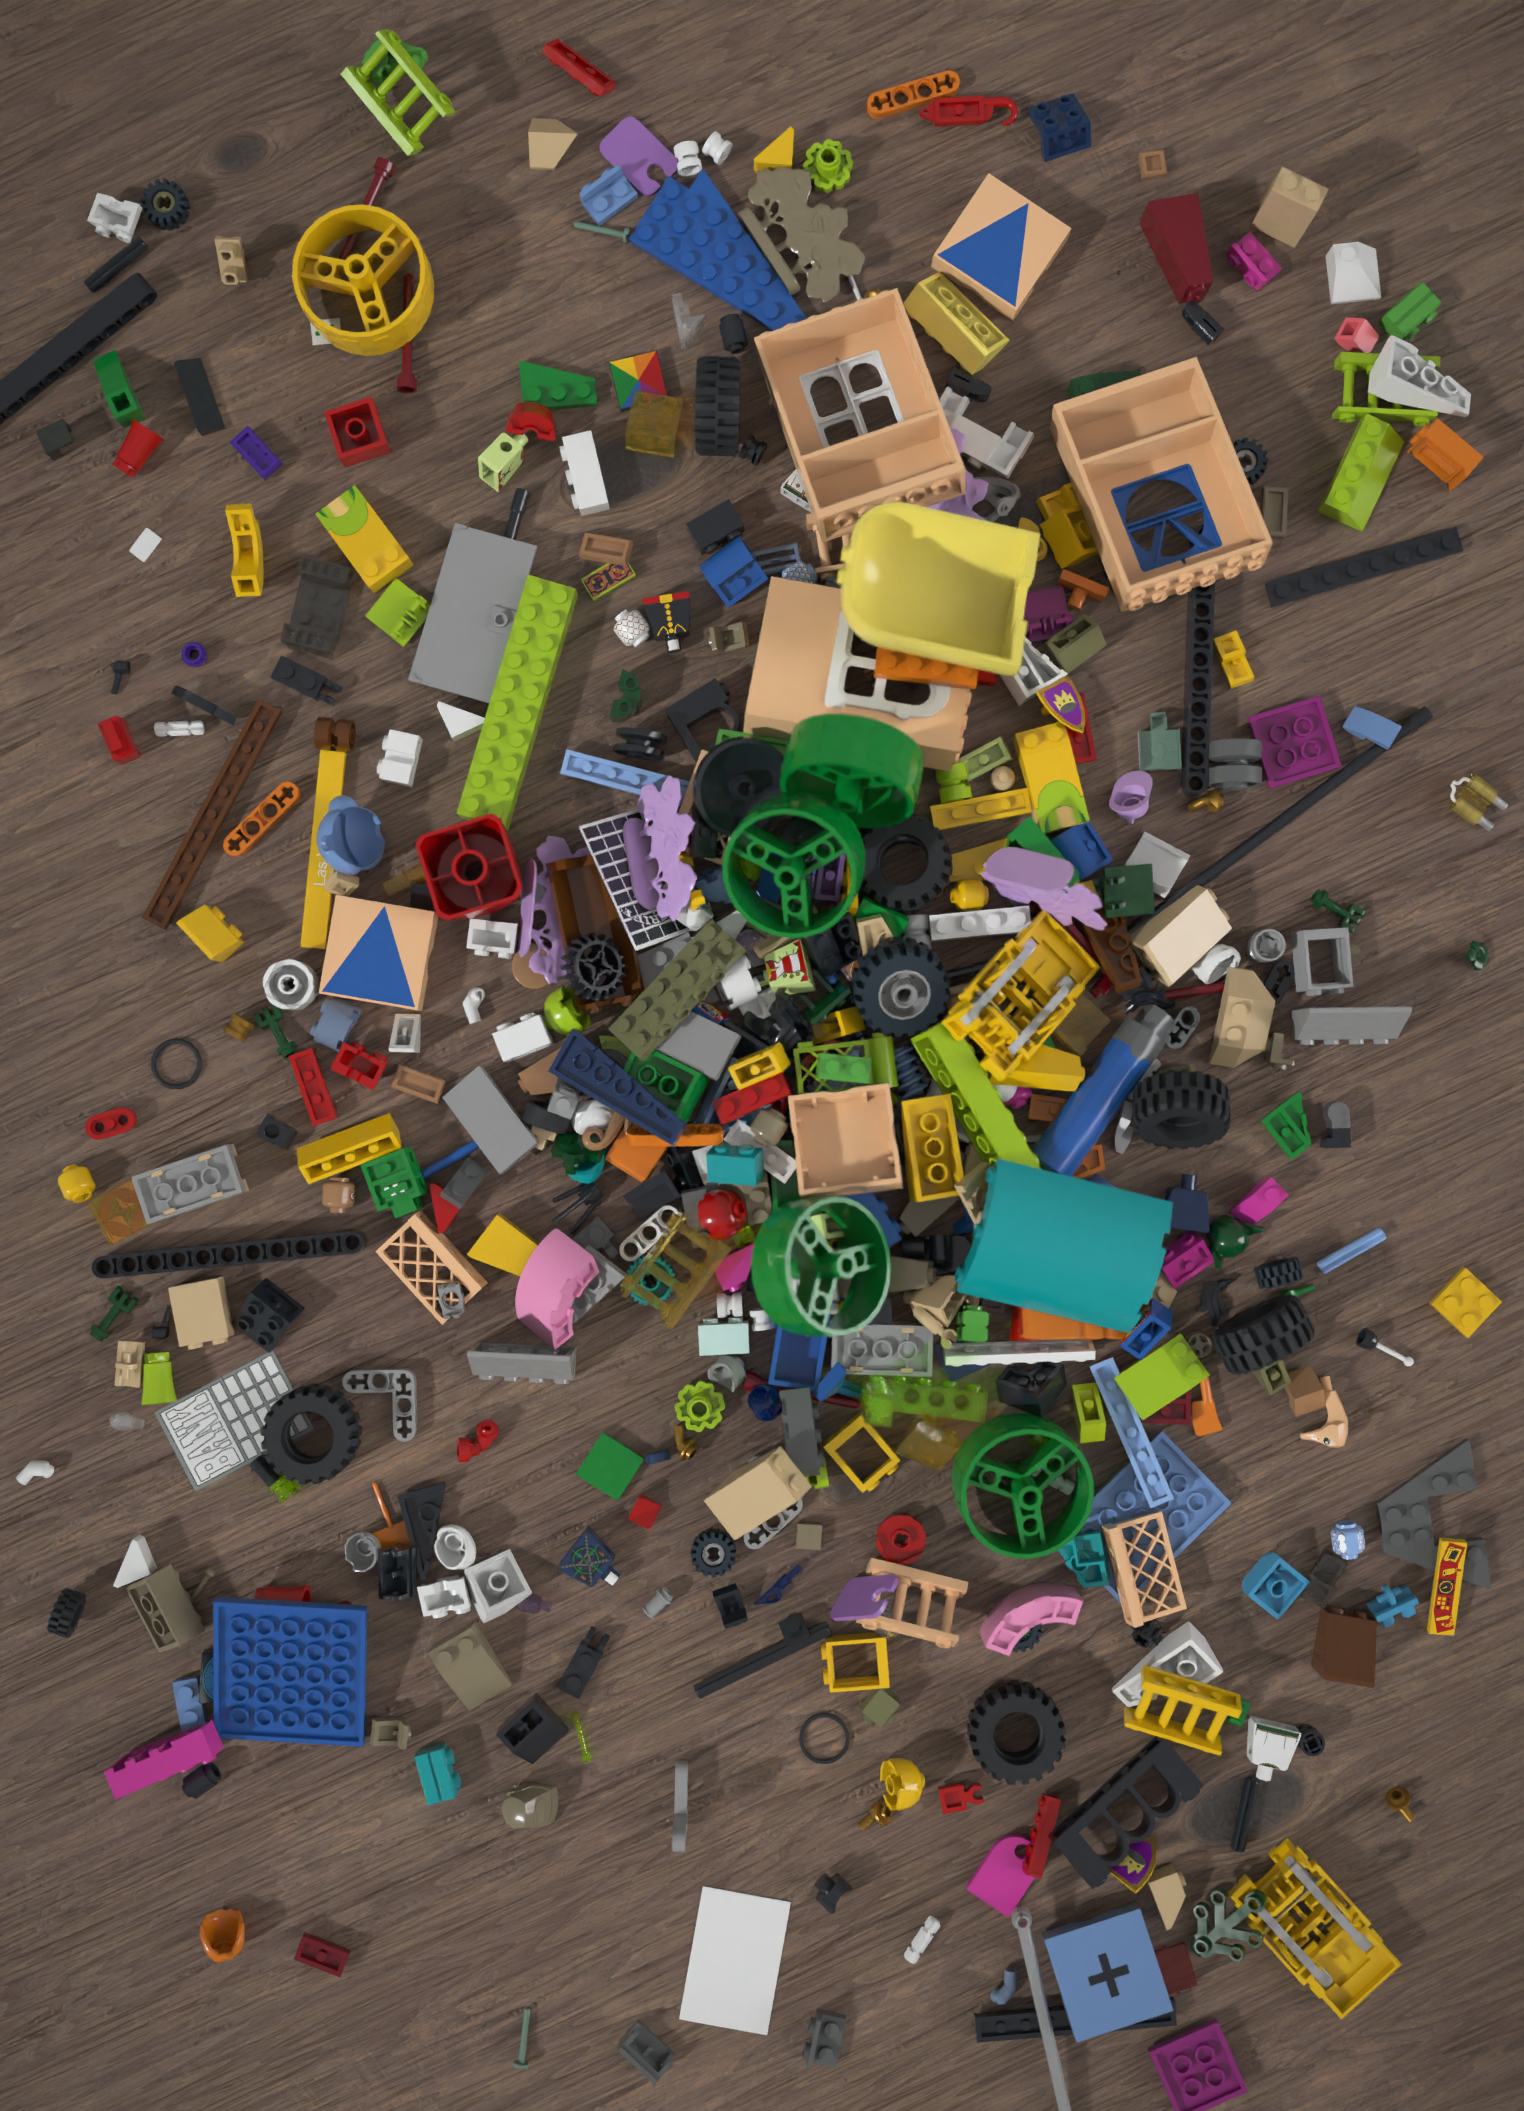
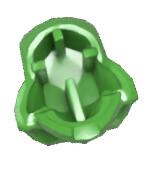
M380 39L374 41L370 49L366 51L362 60V66L382 44ZM401 39L400 44L422 69L428 60L426 51L423 48L411 46ZM390 52L369 74V80L375 86L379 87L399 65Z

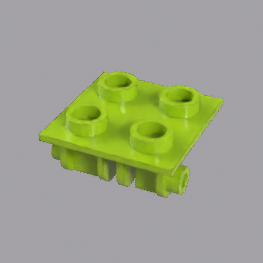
M395 578L365 617L405 647L425 622L430 604L422 596H418L400 580Z

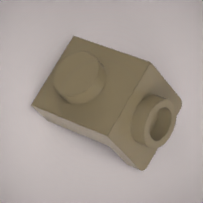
M739 622L724 627H709V644L714 652L727 654L750 648L746 623Z
M1281 1033L1268 1034L1266 1048L1263 1051L1266 1052L1264 1063H1271V1068L1286 1070L1287 1066H1294L1295 1061L1281 1059L1284 1034Z
M402 1717L373 1718L370 1739L372 1746L397 1745L401 1750L407 1748V1741L411 1739V1728Z

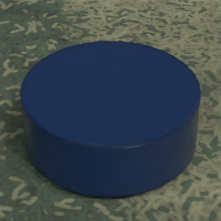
M666 1449L647 1454L645 1459L647 1465L669 1460L671 1456L669 1450Z

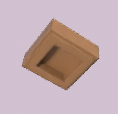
M1164 149L1139 153L1138 161L1142 181L1167 176Z

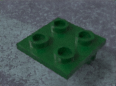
M1151 863L1103 868L1106 918L1155 914Z
M811 966L813 976L828 991L814 1004L804 993H797L807 1005L800 1013L814 1025L816 1022H823L829 1016L828 1012L835 1006L839 1007L848 999L847 995L851 991L839 981L830 986L817 970Z

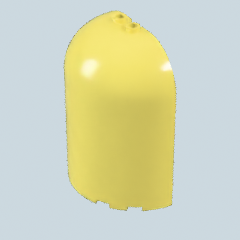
M892 502L878 505L862 515L853 529L849 546H843L841 561H844L845 565L844 568H839L836 583L841 584L840 600L844 617L851 629L861 639L874 646L1014 677L1021 667L1027 621H1023L1027 590L1034 578L1040 533L909 503Z

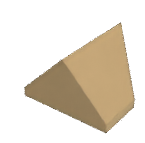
M532 118L528 131L530 169L555 170L556 165L578 133L557 119Z

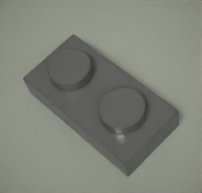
M468 1157L443 1189L440 1196L461 1210L486 1177L489 1170Z

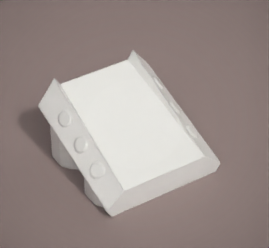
M1144 832L1124 866L1151 863L1154 895H1160L1165 898L1189 860L1190 855Z

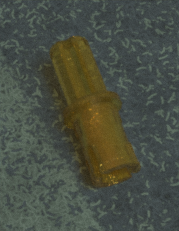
M422 865L406 872L402 870V874L383 882L384 892L390 896L407 887L411 889L412 883L416 884L426 879Z

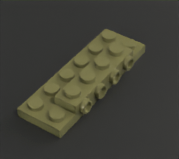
M710 919L610 1026L609 1030L644 1062L660 1043L672 1034L674 1028L689 1016L691 1010L706 998L708 992L716 983L724 978L727 971L741 958L746 950Z

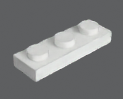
M738 1119L724 1140L733 1146L749 1144L762 1148L764 1169L785 1184L796 1169V1160L775 1145L767 1143L766 1147L756 1142L753 1139L755 1134L751 1132L750 1127Z

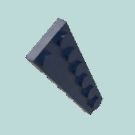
M575 1029L571 1030L548 1071L668 1144L675 1146L687 1124L582 1033Z

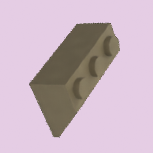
M171 1564L161 1567L152 1574L125 1586L159 1653L179 1647L205 1631L201 1616L195 1612L191 1604V1597L183 1589L179 1581V1574L172 1568Z

